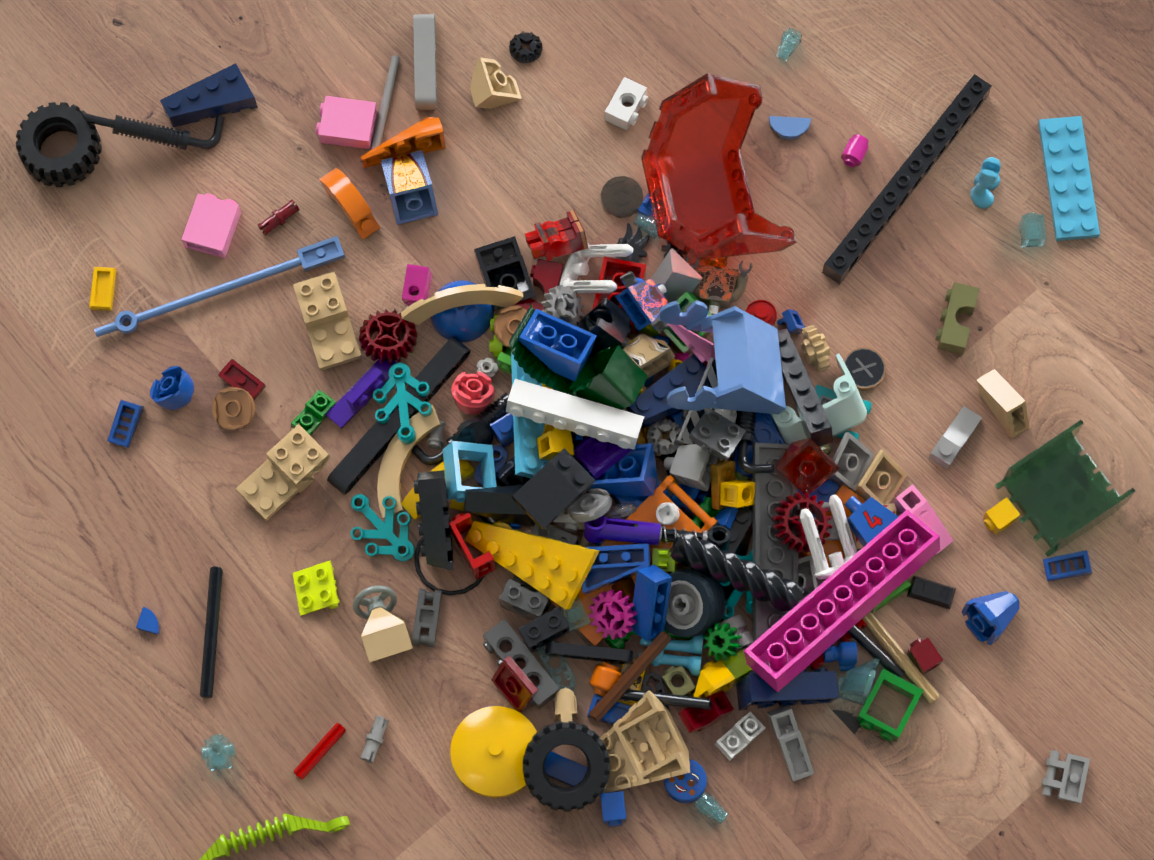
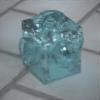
M223 734L210 736V739L204 740L205 747H201L203 761L206 760L207 768L210 771L233 768L232 756H235L234 743H230L228 737H224Z

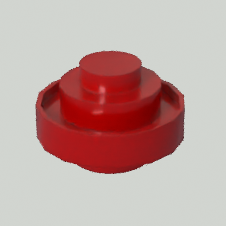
M766 300L753 301L745 311L771 326H774L777 320V311L774 305Z

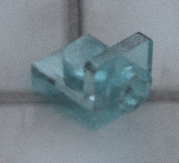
M577 595L571 609L565 610L558 605L569 625L570 632L591 623L579 595Z

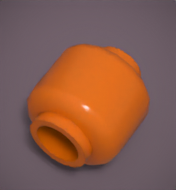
M604 661L602 664H597L589 681L591 686L595 687L594 692L604 696L622 676V673L619 672L620 668Z

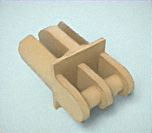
M560 689L554 699L555 719L561 718L562 722L572 721V718L578 717L576 696L570 689Z

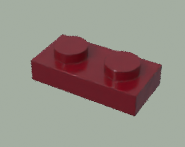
M233 359L218 374L219 378L229 386L242 388L249 392L253 400L266 387L262 381Z

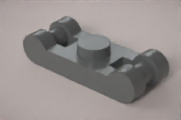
M419 589L412 645L427 644L428 647L435 648L442 591L428 592L427 589ZM425 600L433 601V606L425 605ZM421 629H428L429 635H421Z

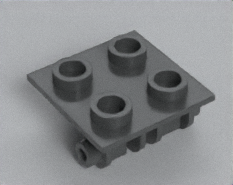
M707 408L690 433L689 438L692 440V443L700 447L704 444L703 450L709 447V454L714 450V456L721 461L725 460L727 462L746 430L714 410Z

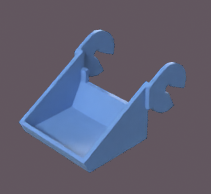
M697 300L684 313H681L678 301L667 303L661 307L659 316L660 320L664 323L686 326V330L713 333L718 387L710 388L703 386L695 394V397L689 398L685 386L674 389L667 395V404L670 407L694 411L715 408L768 414H780L786 409L777 328L736 306L709 317L707 306Z

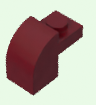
M723 690L706 697L712 700L711 710L686 708L678 713L689 733L697 730L699 732L710 727L734 710Z

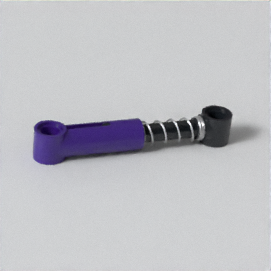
M604 515L595 520L584 522V538L591 543L611 540L659 546V543L661 544L662 541L666 542V544L669 542L674 543L679 532L675 527L672 530L665 529L664 526H661V523L607 518ZM713 526L708 531H702V533L696 532V530L691 532L699 540L714 543L720 550H729L730 531L724 526Z

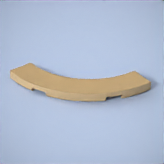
M485 284L458 286L434 293L435 296L426 300H418L402 311L401 316L404 320L420 325L437 313L464 305L488 304L507 308L518 303L523 298V292L500 285L497 288L485 287Z
M433 404L431 405L433 411L430 416L424 417L418 412L409 419L410 426L416 432L415 441L408 445L403 444L396 433L384 453L377 483L379 508L384 520L385 508L382 501L387 496H392L397 501L394 515L405 511L401 505L400 479L410 451L427 434L442 426ZM429 407L424 408L422 411H428ZM406 430L402 435L406 436L410 431ZM389 499L387 501V507H391L393 505L392 499Z

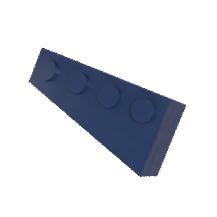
M236 63L160 100L172 127L199 122L200 119L211 117V119L216 118L218 115L229 112L232 114L246 108H258L255 97Z
M692 354L637 396L635 402L627 407L625 411L644 416L641 429L659 422L667 416L682 412L683 409L672 408L667 404V395L674 389L685 386L689 398L695 397L706 370L705 365L695 354Z
M827 668L815 669L814 672H806V669H804L779 692L773 689L755 671L749 672V675L736 684L739 711L747 710V707L750 705H758V709H764L774 706L776 703H779L781 707L798 704L797 701H801V705L832 703L839 698L836 671H828Z

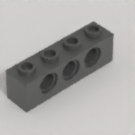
M505 619L483 635L484 647L490 654L494 652L499 658L496 661L499 666L510 655L515 663L517 661L526 663V667L522 671L529 679L536 678L540 681L539 686L536 687L538 689L537 693L529 702L531 707L535 705L539 710L555 698L556 693L560 690ZM505 643L512 646V650L508 653L500 650V647Z

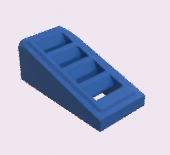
M120 400L107 441L129 448L144 407ZM125 409L134 410V415L126 413ZM122 417L132 419L131 423L122 421ZM119 424L129 427V430L118 429ZM116 433L127 436L126 440L115 437Z
M1087 550L1043 559L1047 581L1093 574ZM1082 558L1084 569L1079 567L1078 559ZM1069 560H1073L1075 571H1071ZM1062 561L1065 564V573H1062L1060 562ZM1051 563L1056 565V575H1053Z

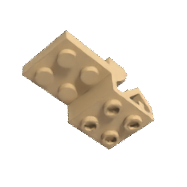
M335 271L293 284L320 371L362 358Z
M299 424L266 453L268 459L236 488V491L266 521L298 492H303L313 482V474L321 471L330 459L329 454Z

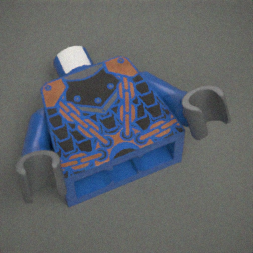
M631 271L622 275L620 278L627 289L615 297L638 331L651 323L653 328L658 333H661L668 327V324L660 320L659 316L661 307L668 303L664 297L667 293L666 287L663 284L656 285L652 279L644 281L642 278H636Z

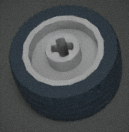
M686 568L669 574L672 576L665 630L679 637H695L707 633L709 628H715V623L721 622L726 609V597L722 585L711 576L710 572L699 573L693 568Z

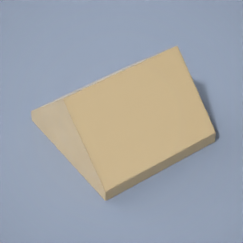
M880 449L858 484L855 493L866 501L872 497L881 504H889L907 474L884 450Z

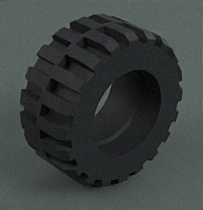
M51 102L48 103L49 106L47 107L41 105L37 107L38 110L36 112L31 111L27 114L28 119L22 120L20 124L22 130H18L16 134L18 139L16 141L18 155L27 172L38 182L43 181L44 185L52 186V183H54L56 187H63V184L66 183L69 186L75 185L74 181L86 179L85 175L87 173L91 174L95 170L93 165L99 163L100 157L98 154L102 152V146L98 131L94 124L86 122L81 112H86L84 110L81 111L74 104L71 107L66 102H60V105ZM60 131H67L77 135V143L67 155L60 158H48L41 155V146L50 135Z
M573 721L555 722L553 725L543 727L540 732H537L532 737L530 743L528 742L523 756L524 780L532 796L536 797L542 805H547L556 811L558 809L564 810V812H571L572 809L580 810L585 805H591L595 802L596 798L603 793L606 783L608 784L610 760L606 746L599 738V735L595 731L590 730L588 726L580 725ZM560 745H573L579 748L585 754L588 761V770L585 778L573 787L555 785L549 780L545 772L546 757L550 751Z

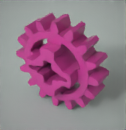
M611 589L607 593L604 591L599 596L593 598L594 603L589 606L593 612L588 617L594 619L591 626L596 625L598 627L596 633L603 631V638L611 635V639L614 640L618 636L620 638L627 635L626 633L633 630L631 626L636 624L637 621L632 617L637 615V612L631 609L635 604L627 602L629 596L623 598L622 591L615 593Z

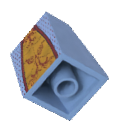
M422 150L381 160L397 225L438 215L433 187Z

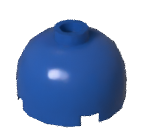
M172 366L161 373L163 377L159 381L155 379L150 389V397L157 405L167 410H177L188 405L194 393V382L191 376L180 366Z

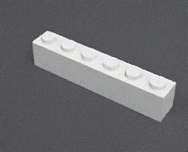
M518 379L514 380L506 406V412L511 413L513 416H522L532 419L536 423L549 424L557 429H566L580 436L593 437L601 442H610L617 444L621 448L633 450L635 449L644 416Z

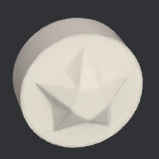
M667 502L658 506L656 517L661 524L672 525L679 519L680 512L674 503Z

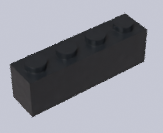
M445 471L418 473L417 480L413 482L414 493L419 494L420 499L419 502H416L417 515L422 517V522L418 523L419 536H424V543L420 544L421 556L426 557L428 565L453 570V546L449 525L450 518Z
M744 506L737 508L738 511L733 524L728 529L730 531L728 551L739 556H746L752 535V510ZM731 583L728 586H722L726 601L734 590Z

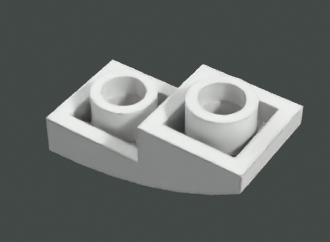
M750 711L732 729L717 740L715 746L731 761L765 730V727Z

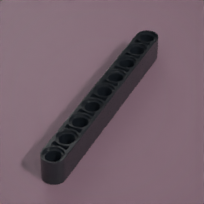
M455 337L450 338L415 377L419 382H426L429 385L430 393L422 397L418 395L416 389L409 385L406 387V391L422 402H429L468 358L471 350ZM421 387L419 391L423 392L427 387ZM408 404L410 419L419 411ZM399 405L389 416L388 422L380 424L376 421L328 476L327 481L344 495L358 483L386 451L390 441L401 427ZM383 414L379 419H383L386 414Z

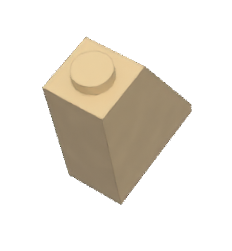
M995 369L977 379L980 396L1011 439L1030 428L1025 400Z

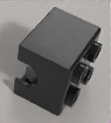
M604 298L582 318L578 326L585 331L597 335L589 358L593 357L596 352L600 350L605 351L606 348H611L617 344L624 349L628 343L626 336L632 329V326H630L631 319L622 308L608 298Z

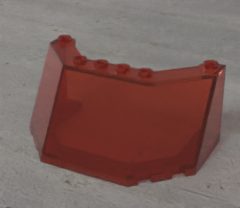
M708 73L661 102L659 107L661 114L658 121H654L648 137L651 141L648 149H644L641 156L657 234L662 239L668 240L672 245L688 252L698 260L782 251L797 243L794 231L789 226L780 227L755 213L741 154V147L755 110L762 104L760 85Z

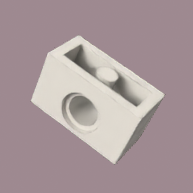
M624 77L605 110V120L628 130L630 125L636 123L640 107L644 108L648 101L647 87ZM629 102L632 104V106L625 107L623 106V104Z

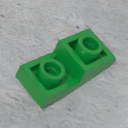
M318 390L307 401L303 411L291 422V428L294 429L299 424L311 436L325 420L326 414L336 404V401L321 390Z

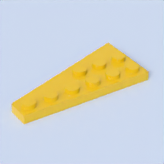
M474 521L465 538V541L484 554L490 551L494 561L565 610L571 609L599 553V550L588 549L534 534H527L482 521Z

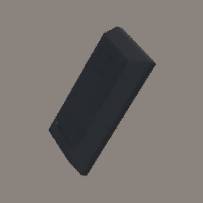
M913 575L907 597L950 610L956 588Z

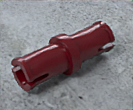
M291 199L279 210L275 209L272 211V215L259 223L258 228L260 231L263 230L262 233L266 236L278 225L282 226L285 224L286 219L300 210L298 205H294L295 202Z

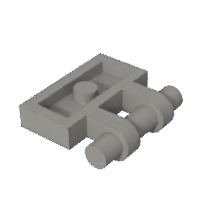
M1051 750L1050 757L1047 758L1045 765L1047 767L1046 776L1042 779V795L1051 797L1052 789L1059 790L1057 799L1081 804L1090 759L1067 753L1064 762L1058 760L1060 752ZM1056 769L1063 770L1061 782L1054 780Z

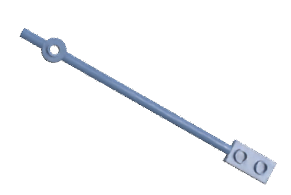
M338 236L298 249V258L136 315L131 311H122L116 316L115 322L94 329L96 336L99 337L116 330L124 334H130L137 329L139 322L302 265L304 272L343 259L345 255ZM126 321L131 322L129 326H124Z

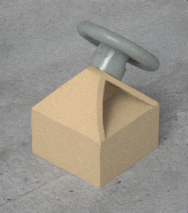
M381 585L371 586L362 590L353 601L354 612L359 617L368 619L361 638L369 662L413 649L405 621L390 613L396 606L397 596L391 588ZM381 592L377 597L364 598L371 593ZM389 596L390 603L386 607L384 600ZM360 605L367 606L368 613L362 611Z

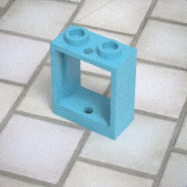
M452 441L443 449L447 499L465 502L466 489L481 488L461 485L459 459L481 462L483 488L497 487L492 445Z

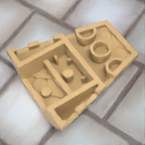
M650 690L621 719H618L607 733L600 737L606 746L610 760L608 784L606 783L603 793H610L690 773L688 748L669 710Z

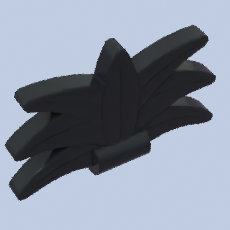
M627 223L626 234L623 238H619L617 244L630 245L633 247V253L627 257H616V259L639 263V257H647V253L643 248L647 244L650 234H647L642 239L641 229L638 227L633 236L631 225Z

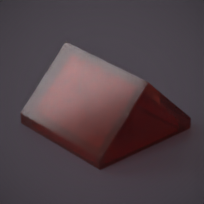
M810 438L792 442L776 465V468L802 493L807 492L809 495L840 469Z

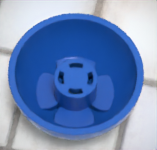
M467 280L452 281L441 287L437 292L458 286L475 285L476 283ZM488 304L464 305L431 316L430 319L433 327L442 337L448 340L455 337L460 342H469L481 337L489 329L490 320L494 317L493 305Z

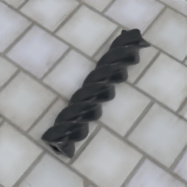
M679 530L669 550L670 556L674 561L690 563L691 567L699 573L710 572L716 581L722 583L730 582L733 588L739 592L750 591L756 600L760 602L771 601L773 606L779 611L792 610L804 592L794 581L781 579L775 572L760 569L754 562L740 559L731 551L720 550L714 543L699 540L696 535L688 531Z

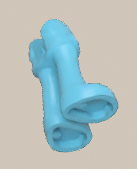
M989 157L983 161L981 171L974 179L975 186L970 191L973 203L979 208H988L993 204L994 196L989 190L997 188L1000 183L999 172L1001 163L994 157Z
M704 634L695 636L691 640L671 639L670 643L651 664L653 666L672 665L678 667L682 665L683 668L690 671L691 675L699 676L701 656L664 654V650L702 655ZM641 638L640 645L649 646L654 639L646 641Z

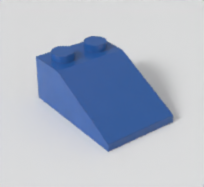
M536 309L518 340L553 372L575 382L592 352L597 335Z

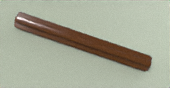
M661 631L589 712V715L595 721L599 722L670 643L671 637L666 632Z

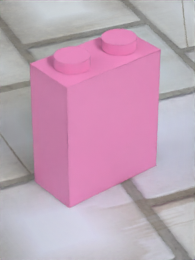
M326 96L325 102L320 105L321 123L317 122L316 135H319L320 143L371 149L377 117L376 102Z
M208 193L205 195L198 194L181 239L184 247L225 258L241 215L239 204L230 199H225V201L217 199L216 196Z

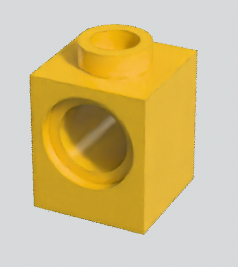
M733 480L720 483V505L735 508L754 505L755 482Z
M1006 497L985 512L983 523L990 532L993 531L997 535L1016 522L1020 517V513Z

